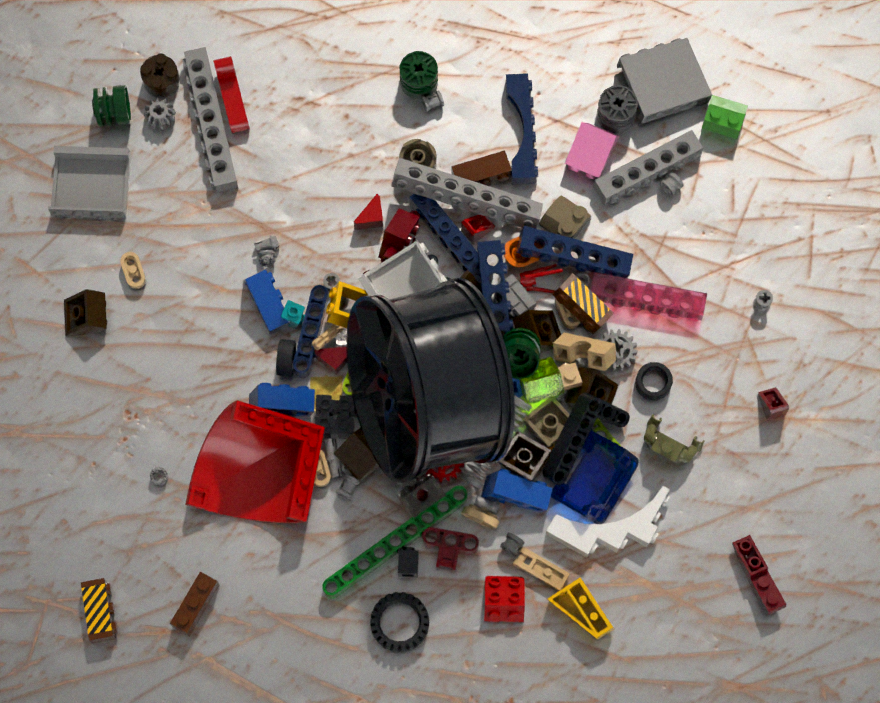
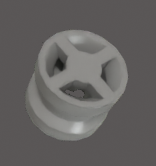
M672 172L666 180L660 182L661 188L669 196H673L677 189H681L684 186L682 180Z

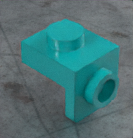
M288 300L281 318L290 321L288 326L295 329L298 324L302 325L305 314L303 312L305 307Z

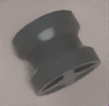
M508 532L506 535L507 539L501 543L500 547L507 553L517 556L519 553L518 549L525 542L518 536Z

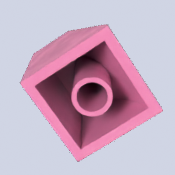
M581 122L565 164L569 165L568 169L578 173L579 170L586 172V177L594 180L596 177L600 178L620 136L590 123Z

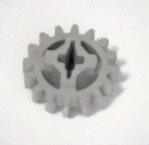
M611 329L610 335L603 333L604 339H598L615 343L617 350H620L619 354L616 351V361L611 365L613 366V371L616 370V367H619L622 371L624 365L629 368L631 365L630 361L634 362L636 359L633 355L638 353V350L634 349L637 347V343H632L634 337L628 338V332L626 331L624 334H621L620 329H618L617 333H614ZM629 352L628 357L623 359V355Z

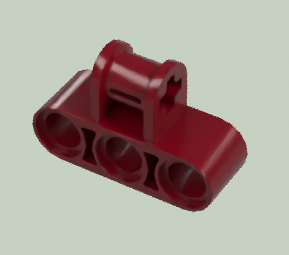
M429 527L422 534L423 544L427 548L439 550L436 563L437 568L443 566L456 571L458 555H473L479 548L478 538L469 533ZM434 534L437 539L434 542H429L426 540V536ZM452 537L456 540V543L454 545H447L445 540ZM466 541H473L475 547L472 549L466 548L464 545Z

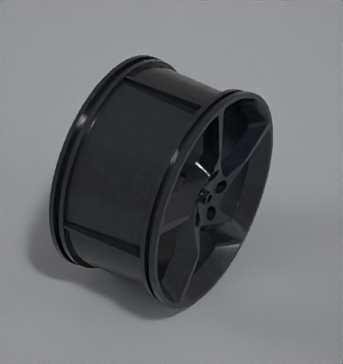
M455 278L440 283L436 288L393 299H388L383 295H368L357 299L351 308L347 325L346 353L348 375L360 427L363 430L370 452L384 474L396 483H405L419 478L426 469L467 462L492 463L503 458L509 449L514 430L515 398L513 379L500 328L481 292L468 280Z

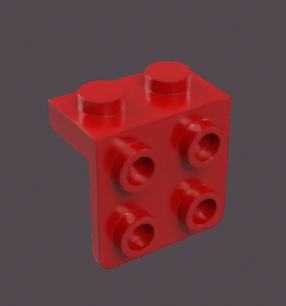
M486 576L484 621L524 622L525 579L517 576Z

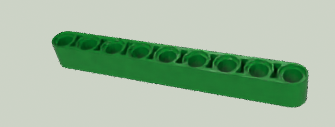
M463 486L453 487L328 577L322 585L325 596L330 599L338 597L399 553V550H403L404 547L420 538L425 529L435 527L464 506L468 499L466 488ZM460 492L464 495V498L456 500L453 497L454 494ZM446 504L449 508L447 511L442 512L438 509V506ZM425 515H430L433 520L430 523H425L422 521V518ZM410 526L417 529V532L413 535L406 532V529ZM393 538H399L401 543L398 546H393L390 541ZM378 549L385 551V555L381 558L374 555ZM361 561L369 563V567L366 569H360L358 565ZM344 573H352L353 578L350 581L343 580L342 576ZM330 584L337 586L336 591L333 593L326 590Z

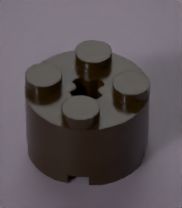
M159 53L149 57L141 65V78L146 91L150 95L168 97L176 92L180 76L175 62L170 57Z

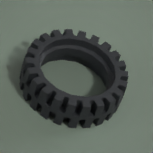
M393 592V594H387L384 598H381L374 606L370 619L371 631L376 641L385 649L392 652H407L415 649L426 637L429 629V615L424 604L414 595L407 594L406 592ZM396 603L410 605L419 616L417 632L412 638L405 641L389 639L383 633L380 626L382 613L387 607Z

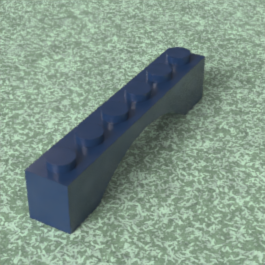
M528 73L506 74V99L518 112L523 127L522 144L511 161L512 185L534 184L535 177H538V166H534V160H537V149H533V143L536 142V132L532 131V125H535V116L531 114L530 109L534 108L533 97H530L529 91H532V80L528 79Z

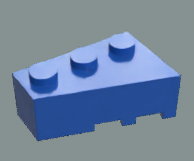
M263 270L243 280L268 331L290 322L281 318L284 310L281 302L283 296L279 289L275 290L273 286L275 279L271 272L267 273L266 270Z
M260 383L249 394V404L281 414H288V416L310 417L314 413L315 389H309L307 386L292 388L287 384L271 386V383Z
M500 469L486 476L481 497L486 499L488 496L499 499V503L504 504L507 501L516 504V507L541 513L548 509L553 488L548 487L545 482H530L520 475H512L509 470Z

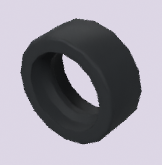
M280 339L276 358L277 375L289 377L293 375V362L296 354L295 340Z
M650 362L643 365L635 379L638 393L648 400L664 398L669 393L673 383L670 370L659 362ZM649 371L660 372L665 378L664 388L658 392L647 390L643 385L644 375Z

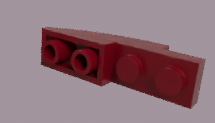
M748 535L732 542L742 569L758 601H761L767 614L770 615L785 608L787 604L768 572V566L752 537Z

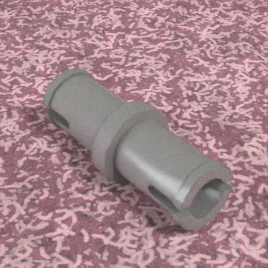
M336 438L324 440L327 453L326 461L329 463L331 479L341 478L343 474L340 460L334 455V452L337 450Z

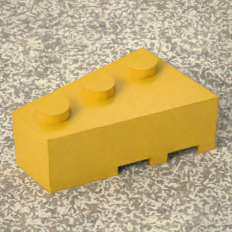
M581 577L547 599L597 640L614 630V627Z

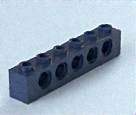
M417 194L411 195L409 197V205L412 209L420 214V219L464 273L467 270L470 271L481 285L478 252L436 200ZM493 274L490 275L489 281L493 279Z
M524 226L520 231L516 253L526 258L535 257L539 258L542 262H555L561 267L570 266L576 268L577 271L594 272L596 276H609L616 281H623L630 275L633 260L632 253ZM534 243H539L542 249L536 248ZM552 247L558 248L560 254L555 253ZM571 252H575L578 258L572 257ZM589 256L594 257L596 263L591 262ZM607 261H611L614 264V268L610 267Z
M501 240L477 242L482 295L489 304L493 314L496 312L503 314L504 318L498 323L500 331L506 334L513 329V321L509 320L508 312H511V302L507 301L506 293H509V283L505 282L504 274H507L506 262L503 263L502 255H505V244L501 243ZM491 254L496 255L498 259L497 263L493 266L487 262V258ZM494 273L498 274L500 278L499 282L495 285L489 281L490 275ZM494 293H500L502 297L501 301L497 304L491 301V296Z

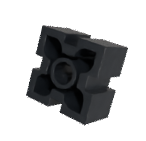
M316 395V414L320 417H315V424L325 427L323 438L330 439L331 434H338L339 439H348L355 432L354 418H350L355 417L356 413L353 397L340 395L339 400H333L332 395ZM337 414L336 420H333L332 416Z

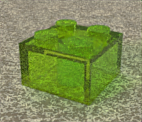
M552 357L540 359L538 370L534 375L526 379H519L522 393L527 403H537L542 399L555 398L565 393L561 373Z

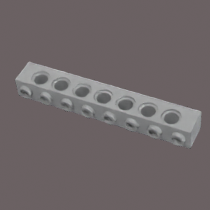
M206 47L185 51V59H182L184 70L188 69L189 75H186L188 86H192L193 92H189L191 101L196 103L197 107L193 109L195 119L200 120V125H197L199 136L204 138V142H201L203 153L208 155L205 163L207 170H211L212 176H209L210 185L215 187L216 193L238 188ZM196 68H201V69H202V70L199 71V72H194V70H195ZM201 84L206 85L202 89L197 88ZM209 101V104L201 105L202 102ZM207 118H213L211 122L205 121ZM212 134L217 135V137L214 139L209 138V136ZM215 151L221 152L218 156L212 155ZM219 168L225 169L222 173L216 172Z
M402 158L398 160L391 183L392 187L521 228L527 226L536 229L543 203Z

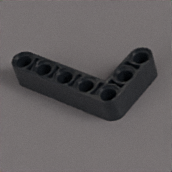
M586 392L580 394L543 468V476L556 485L565 483L597 417L622 428L629 422V413Z

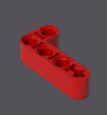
M232 56L213 60L231 133L250 130Z

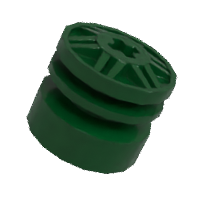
M414 51L407 54L399 65L400 86L403 92L408 97L414 99H421V96L427 97L432 95L438 86V64L435 58L423 51Z
M126 85L113 86L112 95H109L107 87L102 89L103 96H101L99 88L93 89L92 107L98 127H104V118H106L107 125L111 126L112 117H115L118 125L131 124L130 101Z
M516 328L508 331L503 336L509 358L512 378L526 379L534 375L538 370L541 352L540 339L529 329Z

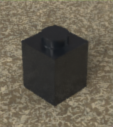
M404 547L403 550H399L398 577L418 578L419 550H415L413 547Z

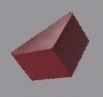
M346 347L314 349L316 359L336 375L347 363Z
M776 387L758 392L767 421L786 415L789 405Z

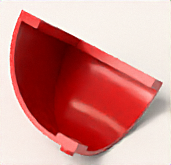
M239 400L232 402L215 420L202 444L191 476L185 505L225 516L261 522H307L325 427Z

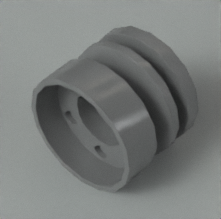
M621 85L611 86L603 91L598 102L597 121L604 130L614 134L623 133L633 125L638 107L637 97L634 92Z

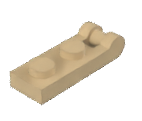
M522 547L519 551V557L514 559L512 565L560 591L570 573L527 548ZM527 558L532 560L529 565L524 563Z

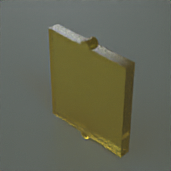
M325 375L324 377L310 378V389H315L314 410H316V395H332L333 400H339L340 395L342 396V377H328V375Z

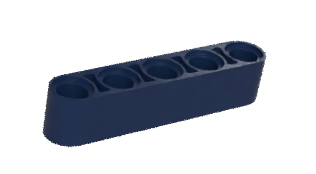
M323 285L314 286L310 292L293 362L294 372L300 378H306L310 375L314 363L315 348L312 346V342L321 334L329 301L327 288ZM317 293H323L324 297L321 299H317L315 295ZM313 311L320 312L316 317L310 315ZM310 328L316 330V332L312 335L306 333V331ZM309 346L312 349L310 352L305 353L302 351V348ZM301 364L307 365V368L303 371L297 369Z

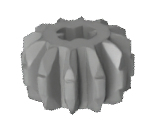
M157 97L156 102L150 100V106H145L146 112L144 113L147 124H152L154 129L160 126V129L163 130V125L170 127L169 121L174 122L175 118L173 115L176 114L173 104L171 102L168 103L165 98L160 101Z

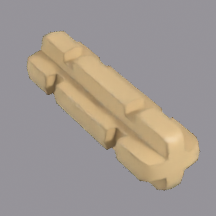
M333 324L312 342V346L316 350L321 349L335 338L338 333H341L344 327Z

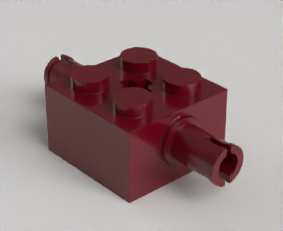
M400 208L397 210L384 231L378 256L381 259V263L417 241L414 238L420 229V225H418L420 214L417 211L411 210L407 212Z

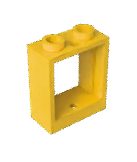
M339 281L335 287L331 288L329 293L331 301L326 309L328 314L327 322L347 328L350 314L339 310L341 296L356 301L360 297L368 296L364 289Z

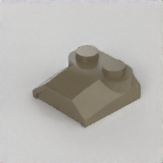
M561 195L545 212L539 225L550 233L575 239L591 219V215L586 208L577 206Z
M552 395L524 417L523 422L526 424L529 432L535 434L550 448L555 445L570 414Z

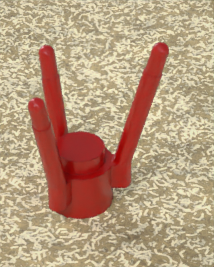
M552 264L531 271H524L520 273L521 285L524 288L526 287V291L554 293L555 290L533 287V285L536 284V277L561 273L563 269L546 271L557 267V264Z

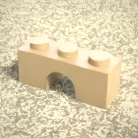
M565 332L553 343L554 360L572 363L578 358H588L589 368L606 371L616 361L615 343Z

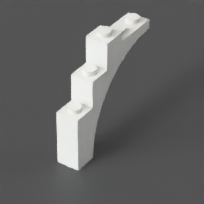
M662 486L655 498L643 509L617 522L584 524L568 520L556 514L546 531V535L586 558L589 553L593 555L599 544L596 541L616 553L619 548L624 549L629 540L626 536L648 547L649 543L654 544L659 535L656 533L658 526L652 524V522L656 524L661 515L658 512L661 505L665 507L669 501L670 496L667 494L670 489Z

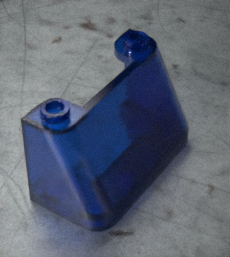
M591 430L583 445V449L586 450L585 454L567 484L560 483V485L553 487L551 498L594 524H603L637 469L639 460L624 447Z

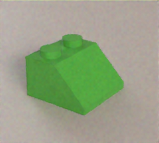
M712 95L702 129L737 139L748 105Z

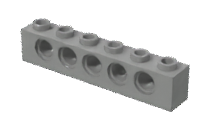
M690 130L596 179L594 188L604 205L616 203L623 195H631L637 188L650 185L653 182L652 180L667 176L669 171L673 169L679 170L685 163L698 160L701 157L703 146L693 130ZM684 150L686 154L682 155L679 154L677 151ZM667 158L670 162L664 163L661 159ZM649 166L652 167L654 170L647 171L645 167ZM635 175L638 179L632 180L629 176ZM614 183H618V184H620L622 187H621V188H615V187H613V184H614Z

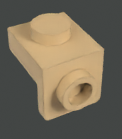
M565 363L557 367V378L560 379L564 391L582 386V379L576 363Z

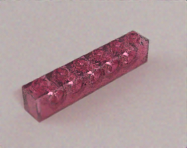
M595 272L591 291L603 303H610L614 307L626 306L634 311L647 310L651 314L656 315L663 313L668 314L672 318L685 317L693 322L702 320L707 293ZM611 288L615 293L608 294L605 290ZM631 292L634 296L632 298H628L624 295V293ZM649 295L652 301H645L643 296ZM668 299L671 301V304L665 305L662 303V300ZM686 302L690 305V307L683 308L681 306V303Z

